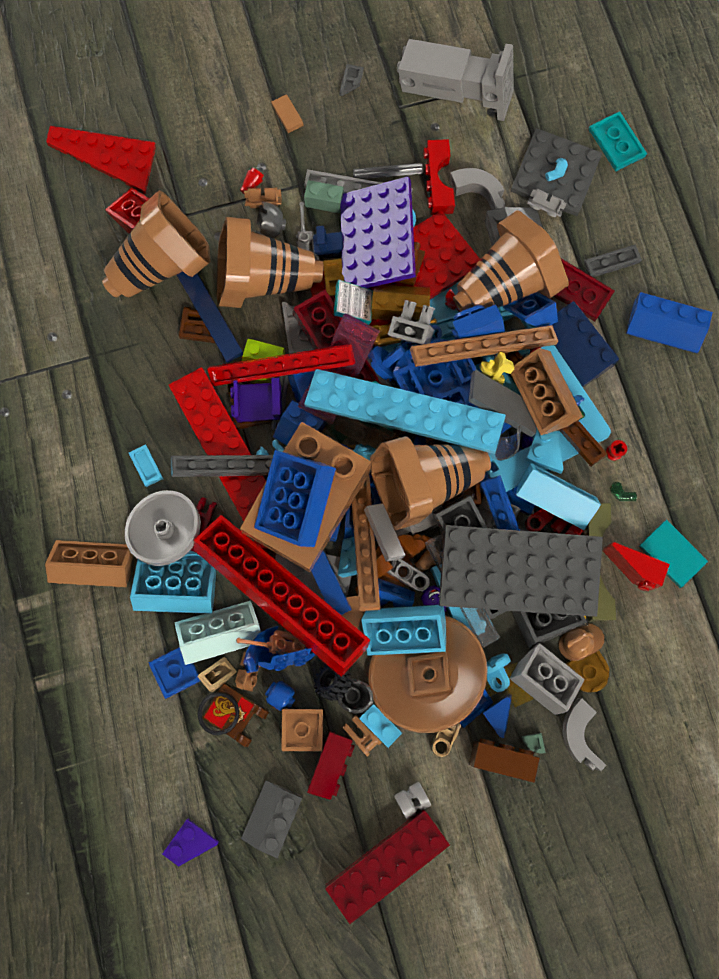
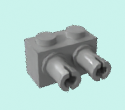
M405 300L401 317L393 316L388 335L392 338L417 345L430 344L434 333L430 322L435 308L423 305L419 322H413L412 317L417 303Z

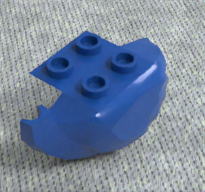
M279 626L259 633L253 641L269 642V637L274 634V631L278 630ZM250 645L246 651L243 663L247 673L258 671L259 666L268 670L275 669V671H280L290 665L302 666L316 655L311 651L312 648L308 649L306 646L305 650L279 655L269 653V648L264 646Z

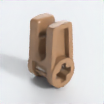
M354 715L352 721L357 725V728L361 729L364 736L360 738L348 724H345L342 728L368 757L370 755L369 752L382 742Z

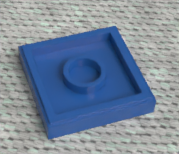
M180 647L149 662L165 699L201 681L197 677L199 673L195 664L185 665Z

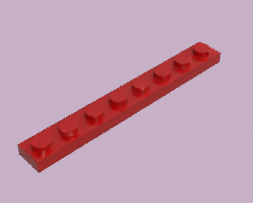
M348 344L210 366L207 370L212 386L232 384L235 380L245 382L311 372L316 369L324 370L350 366L356 362L352 345Z

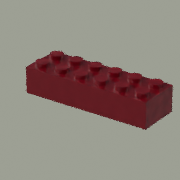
M326 289L293 308V316L314 350L348 344L352 345L356 363L350 366L327 369L328 372L369 382L377 381L381 384L364 355L365 352L344 318L334 315V302Z
M420 810L326 883L325 890L348 923L351 924L448 848L450 844L427 812Z

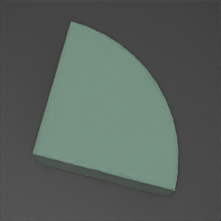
M542 733L521 736L524 745L529 750L536 753H546Z

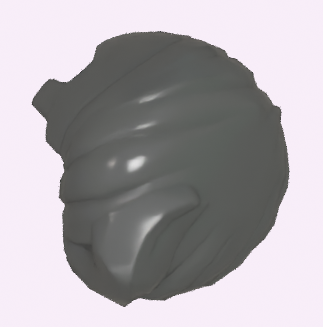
M352 679V681L348 682L351 686L346 688L348 692L343 693V698L338 697V704L348 712L360 714L367 711L373 704V692L371 687L365 682Z

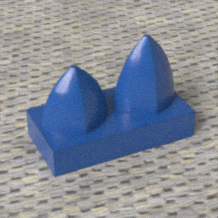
M378 578L380 607L386 605L389 601L393 602L394 608L412 607L414 591Z

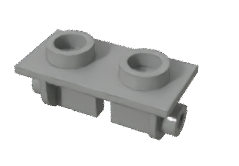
M533 189L530 195L533 198L529 197L527 204H530V207L535 210L542 209L552 217H561L562 211L566 206L564 200L552 195L550 201L546 199L549 193Z

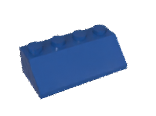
M640 292L634 300L626 334L698 353L709 330L713 312Z

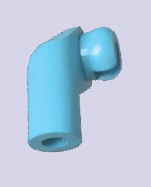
M558 158L555 170L545 174L548 182L564 176L568 167L566 159Z

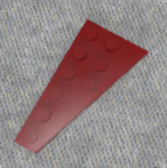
M50 126L46 140L48 146L66 155L69 154L78 161L85 162L92 168L114 179H119L125 182L126 185L133 186L146 194L156 150L155 142Z

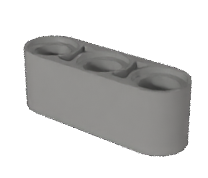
M401 559L391 560L393 568L386 572L387 574L415 591H424L428 588L429 578L424 573ZM401 566L407 569V575L404 578L398 574ZM417 577H421L424 580L421 588L415 585Z

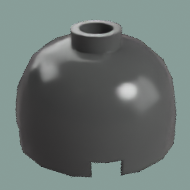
M262 201L257 217L260 231L256 230V233L274 239L280 234L281 230L285 229L286 219H283V213L279 207Z

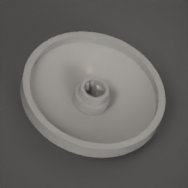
M166 490L153 493L142 499L133 508L125 526L127 547L137 559L148 565L163 566L174 563L184 557L194 546L193 540L200 532V514L194 503L179 492Z

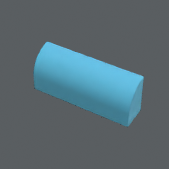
M532 463L529 464L522 475L516 491L517 496L582 530L586 528L601 506L597 497Z

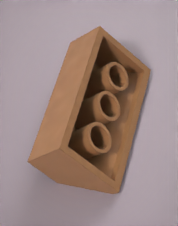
M538 348L514 365L511 375L540 435L568 427L583 417L550 351Z
M56 540L45 563L48 583L127 587L131 576L133 554L128 549L127 544Z

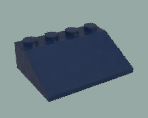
M574 301L557 312L558 322L552 324L558 339V343L554 346L581 386L585 387L611 369L618 362L619 358Z

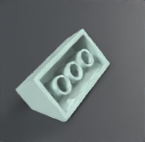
M251 601L174 622L185 665L248 647L251 644H238L236 639L240 637V639L253 641L261 633Z

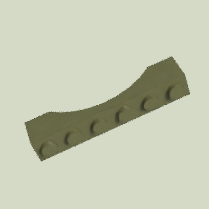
M600 503L601 506L581 535L603 537L606 529L612 522L611 503ZM601 575L597 617L586 616L588 621L616 620L615 599L605 587Z

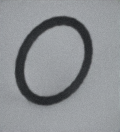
M215 692L206 696L198 708L199 723L209 734H226L235 727L239 719V707L236 700L224 692ZM216 696L226 697L233 703L235 708L234 721L228 728L221 731L209 729L202 719L203 706L209 699Z

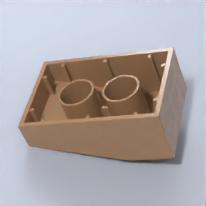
M301 422L283 452L336 468L315 547L297 546L254 528L266 483L240 530L258 543L304 570L311 572L368 477L371 461Z

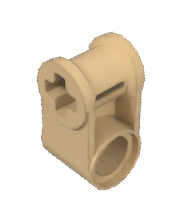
M458 723L449 729L435 732L430 747L431 752L435 756L444 757L449 754L461 724ZM438 742H443L446 747L445 751L441 754L435 748Z

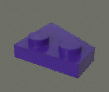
M188 818L162 855L179 867L217 846L219 841Z

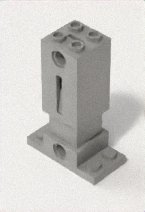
M409 39L407 45L403 47L402 60L397 64L399 84H401L402 92L463 103L464 98L483 101V107L495 109L497 120L504 121L514 92L513 45L506 44L504 51H501L500 54L492 53L491 58L488 59L471 56L470 49Z

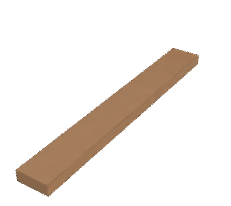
M550 325L411 346L410 352L415 367L494 355L498 354L499 351L507 353L556 345L558 339L553 326Z
M369 475L352 502L359 611L380 610L375 538L364 511L366 506L372 505Z

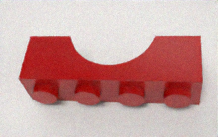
M449 139L428 140L427 148L423 150L424 159H427L425 175L429 177V180L426 181L427 192L430 191L428 208H431L432 215L439 211H442L444 214H453L455 208L454 189L444 185L438 177V172L443 167L449 165L451 156Z

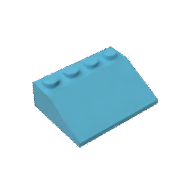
M189 551L178 561L163 566L148 565L138 559L130 595L133 611L212 613L215 597L216 569L193 551Z

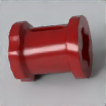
M621 440L612 442L606 449L607 458L616 461L624 456L627 452L625 442Z

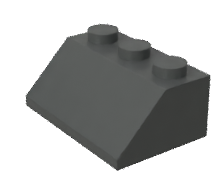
M266 780L241 839L257 850L278 858L303 796Z

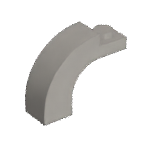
M464 168L450 173L449 183L454 189L455 197L464 193L475 192L486 198L491 210L505 207V202L502 198L504 188L490 173L476 168Z
M577 698L570 706L563 722V740L566 749L576 762L581 763L585 759V765L592 771L594 769L602 771L606 764L588 748L584 738L586 725L597 712L582 698Z

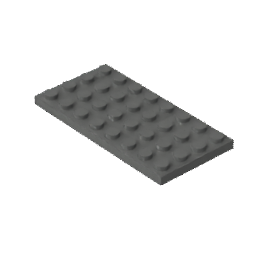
M445 525L439 606L597 617L603 537Z

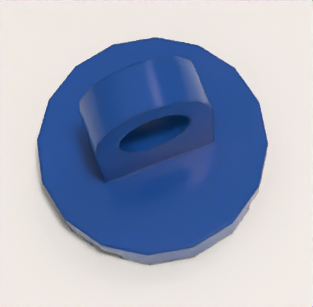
M400 345L389 353L384 348L376 346L369 351L368 357L372 359L371 366L381 378L389 379L392 382L395 380L393 370L397 365L396 361L404 355L406 350Z

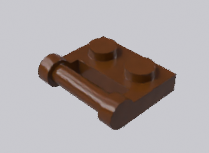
M184 306L179 338L215 343L203 321L189 320L190 317L201 318L197 310Z

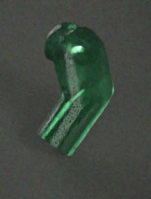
M620 482L612 483L610 492L618 501L637 500L636 492H625Z

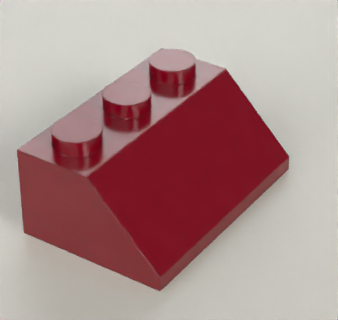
M330 731L307 793L331 800L332 795L337 796L340 784L337 783L339 776L344 777L348 766L344 764L346 757H351L355 745H352V739Z

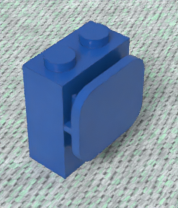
M477 305L457 313L453 318L454 330H451L454 340L505 332L503 318L496 305L486 309L483 305Z

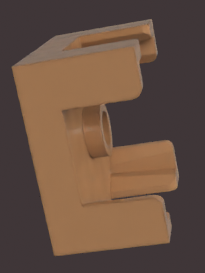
M282 709V751H323V709Z

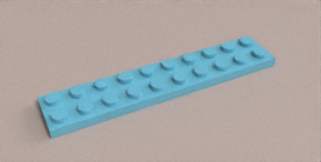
M319 369L315 370L304 403L305 407L492 454L496 453L506 418L505 414Z

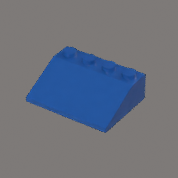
M275 450L254 528L297 546L315 547L336 468Z

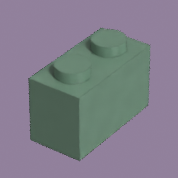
M308 180L304 195L305 207L340 213L344 187Z

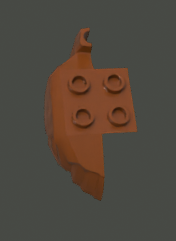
M418 534L414 536H397L405 553L401 560L413 566L410 559L425 549L435 539ZM380 546L375 549L378 578L401 587L406 586L386 573L393 566L391 561H385ZM401 566L399 568V576L404 578L407 575L405 567Z

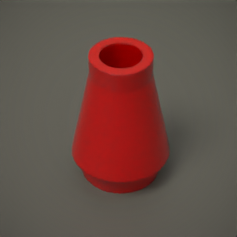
M252 167L247 171L240 191L245 194L244 191L256 188L263 181L264 175Z

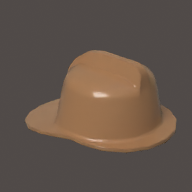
M593 624L579 626L566 632L559 641L560 652L566 659L571 661L584 659L602 648L604 634L599 627Z

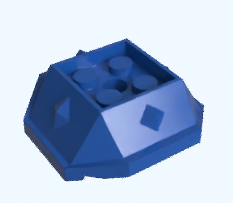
M437 338V339L432 340L431 343H437V342H443V341H449V340ZM409 349L400 357L393 370V377L399 389L469 406L471 375L477 369L471 358L415 367ZM437 378L440 382L435 383L431 380Z

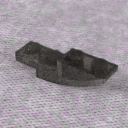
M341 415L338 416L333 428L364 446L369 445L375 449L383 442L398 439V434L380 425Z

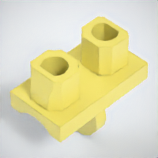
M499 351L494 360L489 362L483 361L479 368L482 371L481 373L503 385L505 378L502 373L511 374L514 370V364L506 359L505 353Z

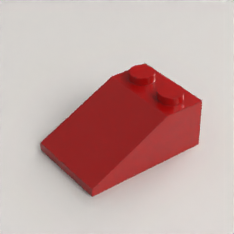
M130 188L105 210L130 234L140 220L141 206L149 198L136 189Z
M612 542L603 548V552L633 584L638 585V589L649 592V590L663 586L670 564L616 542Z

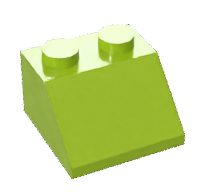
M247 339L242 361L285 355V350L283 347ZM271 378L245 381L252 384L272 383Z

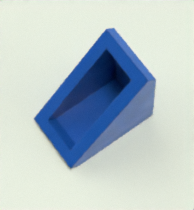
M507 694L483 712L501 738H504L506 735L512 694Z

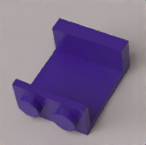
M271 378L272 383L239 385L237 380L233 381L234 387H231L230 390L231 398H234V405H231L232 417L237 422L280 420L283 413L282 387L279 378Z

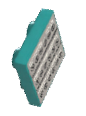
M338 280L335 290L334 315L369 325L372 315L373 290Z

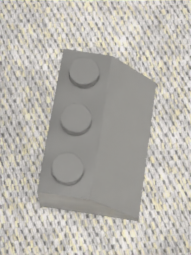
M537 643L521 659L509 678L554 715L568 712L585 680L540 643Z

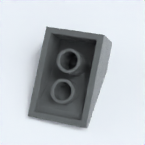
M502 207L487 211L484 222L491 246L500 238L497 224L516 210H519L542 227L538 211L525 207Z
M512 612L528 648L535 646L537 643H544L587 623L585 616Z

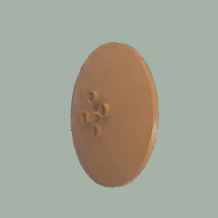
M445 616L446 652L372 655L369 666V686L373 692V700L387 719L405 730L417 733H434L451 728L464 720L475 709L483 695L488 672L483 647L475 634L467 626L451 617ZM427 671H434V677L432 679H425V673Z

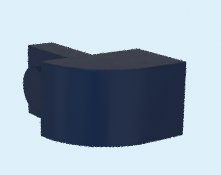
M324 226L316 227L317 234L313 236L314 253L323 258L342 257V232L327 234Z

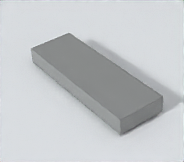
M384 505L366 506L364 509L385 561L403 558L405 553Z

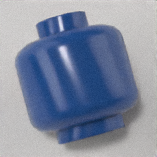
M283 681L273 682L265 693L267 696L266 701L278 711H282L285 708L290 709L296 700L293 697L295 691Z

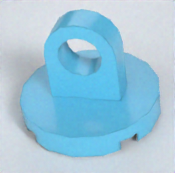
M505 653L491 657L487 662V681L496 692H502L510 685V680L504 666L511 662V659ZM496 678L501 680L502 685L497 682Z

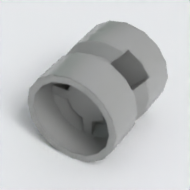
M419 781L409 786L408 791L402 790L394 795L406 820L416 815L418 809L423 811L431 806Z

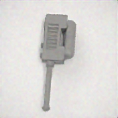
M300 202L301 229L298 231V235H296V238H298L296 245L299 248L310 251L309 243H312V252L314 253V235H312V231H306L305 204ZM314 253L315 260H319L320 257Z

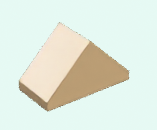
M223 657L197 677L210 692H214L237 671Z

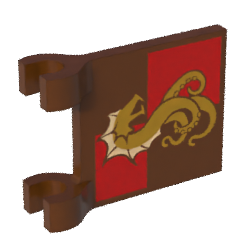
M223 683L218 692L231 695L239 707L238 722L226 734L244 747H248L252 740L242 734L254 714L262 719H266L269 712ZM216 696L202 718L219 730H225L234 721V705L226 697Z

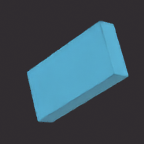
M146 444L129 452L146 487L163 479Z

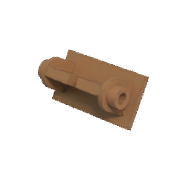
M261 188L248 189L244 191L245 198H248L245 201V206L259 208L262 205V201L275 204L278 207V205H282L281 189L264 188L265 195H261Z
M243 652V657L240 663L241 666H244L243 662L246 652ZM239 669L235 680L236 687L253 691V687L257 683L258 671L247 673L246 669L245 671Z

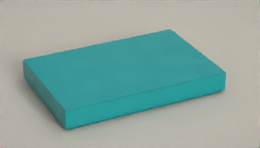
M620 111L589 127L590 133L615 172L646 157L647 152Z
M665 520L639 545L646 555L670 564L666 575L679 588H682L708 562L668 520Z

